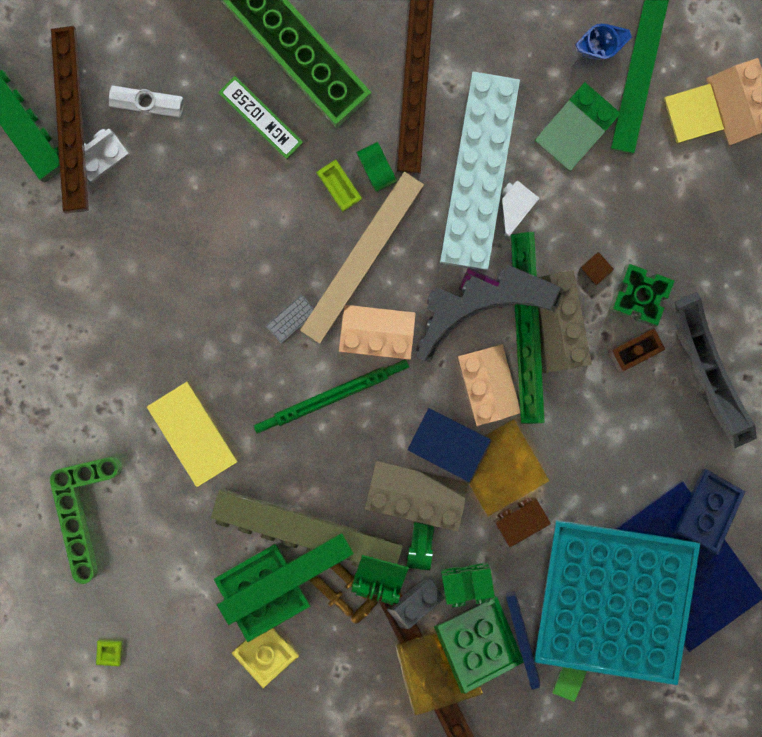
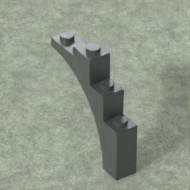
M507 265L506 269L501 270L497 280L499 282L498 287L471 276V279L467 280L463 286L462 293L464 295L462 298L436 287L435 291H432L427 299V304H429L427 309L435 312V314L427 322V333L424 339L422 338L417 345L416 351L418 353L416 357L431 362L441 343L455 328L465 320L485 310L499 306L519 304L537 306L555 312L564 289L510 265Z
M697 292L682 297L680 300L675 301L678 324L676 325L678 339L691 358L693 373L707 394L710 410L734 448H737L757 439L755 424L738 397L720 359L708 327L701 297Z

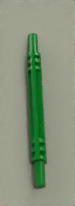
M406 359L386 368L382 366L274 413L275 416L253 425L254 429L258 434L277 425L283 426L386 381L389 376L410 367Z

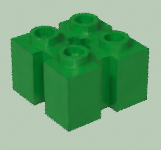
M632 264L625 265L619 280V284L624 285L622 292H615L609 311L626 317L635 313L637 314L635 320L653 327L658 326L665 309L659 306L661 299L669 298L675 280L659 274L652 275L650 278L646 276L648 270ZM642 289L646 299L639 301L637 292H640Z
M487 562L465 567L441 569L447 605L451 604L453 608L462 607L469 600H475L476 604L490 602V598L495 597L491 569Z

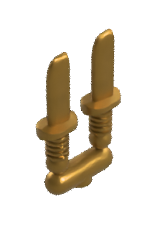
M340 563L332 566L331 569L346 583L344 587L348 590L352 586L354 577ZM317 576L309 580L330 600L328 605L331 607L334 604L337 605L346 616H351V621L354 624L360 623L378 603L375 596L370 600V593H368L367 598L362 597L367 600L353 614V609L340 598L343 595L341 591L337 594Z

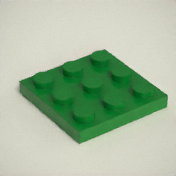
M274 544L213 580L223 598L226 599L284 566L287 562L278 545ZM299 585L236 622L246 641L250 642L308 609L311 605Z
M497 596L490 598V602L477 604L434 626L461 693L466 694L524 663Z

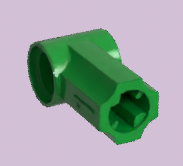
M414 522L406 567L430 571L434 526Z

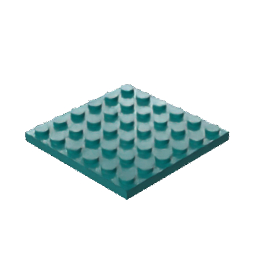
M556 520L534 662L678 685L700 543Z

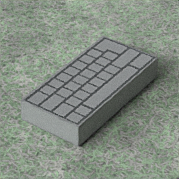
M301 294L265 326L280 343H283L306 322L314 308Z

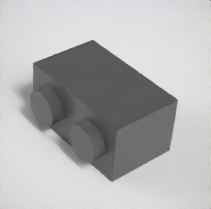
M422 579L399 599L398 604L391 605L387 610L401 628L410 629L444 600L445 597L431 579Z

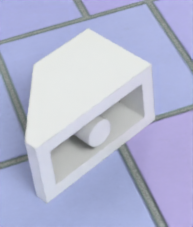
M516 181L514 185L509 182L501 192V195L504 196L500 201L503 231L507 238L539 200V197L519 181Z

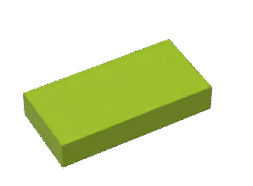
M336 159L316 172L342 212L362 200Z

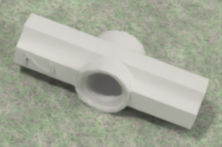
M112 86L109 93V107L181 118L183 112L184 98L181 96L151 92L147 89L137 90ZM144 97L152 98L150 106H141V101Z

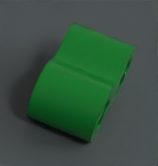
M378 142L356 152L375 192L397 182Z

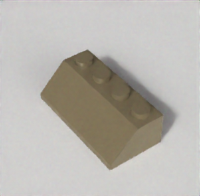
M574 270L538 277L564 289L555 312L539 307L542 374L592 365Z
M376 461L365 509L458 532L468 483Z

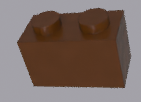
M652 328L608 350V353L618 372H624L666 349L655 328Z
M529 496L517 502L518 507L511 511L507 508L496 515L497 519L494 522L509 548L551 524L535 497L532 499Z

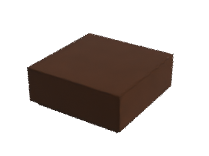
M599 252L580 267L595 286L614 270Z

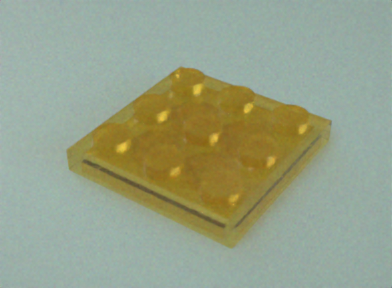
M514 419L484 435L491 439L492 442L472 482L469 483L487 516L492 515L550 481Z
M436 632L395 644L412 711L415 716L483 694L481 686L466 694L461 693Z

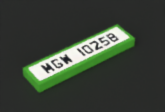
M236 76L218 92L286 160L303 144V141Z

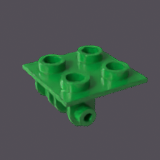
M362 555L351 586V592L355 593V596L365 598L370 593V600H372L373 594L377 595V602H379L380 596H382L381 602L393 605V603L398 604L399 594L409 567Z

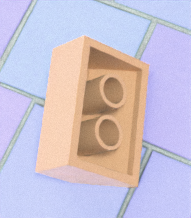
M759 58L735 65L706 78L708 84H711L729 146L762 135V67Z
M345 305L339 352L411 360L415 313Z
M503 344L457 356L476 426L520 413Z

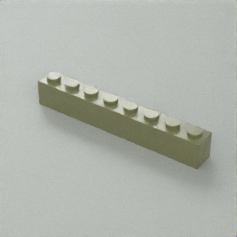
M224 489L219 490L211 515V519L216 520L215 524L223 527H229V524L238 526V531L246 534H252V531L261 533V538L270 541H274L275 538L284 540V545L297 548L298 545L307 547V552L342 532L354 552L346 560L353 561L352 565L358 567L362 555L397 564L403 547L402 543Z

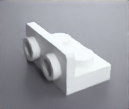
M110 129L98 131L93 136L94 140L87 145L84 143L86 176L90 182H94L130 155Z

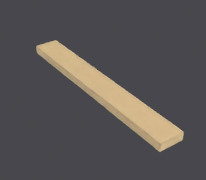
M406 172L402 174L300 329L302 333L319 344L322 342L423 188V183Z

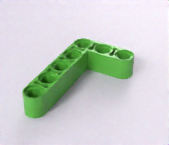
M115 457L102 458L61 468L54 471L50 476V485L72 577L79 584L90 582L98 573L79 487L118 476L121 473L122 464ZM106 462H111L114 465L115 470L113 474L105 472L104 465ZM83 467L91 471V478L89 480L81 476ZM60 473L67 475L68 482L66 485L59 483L58 476ZM65 496L73 499L74 504L72 508H67L64 505L63 500ZM71 519L78 522V531L70 529L69 522ZM76 543H81L84 546V554H78L75 551L74 546ZM81 566H86L87 568H89V577H83L81 575Z

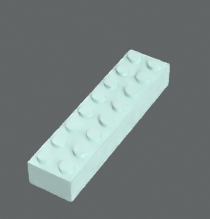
M472 72L439 264L481 271L488 270L520 79Z

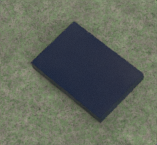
M428 408L407 450L471 483L492 440Z
M702 469L674 533L686 540L700 543V548L713 555H718L746 491L713 472Z

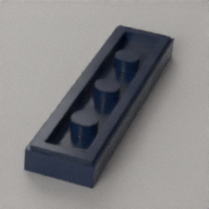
M514 591L506 593V600L531 690L540 688V678L534 662L517 595Z

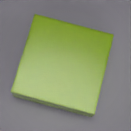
M98 640L96 665L120 666L122 641Z

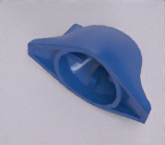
M601 23L592 26L575 46L577 52L581 53L584 58L603 60L613 57L632 36L629 29Z

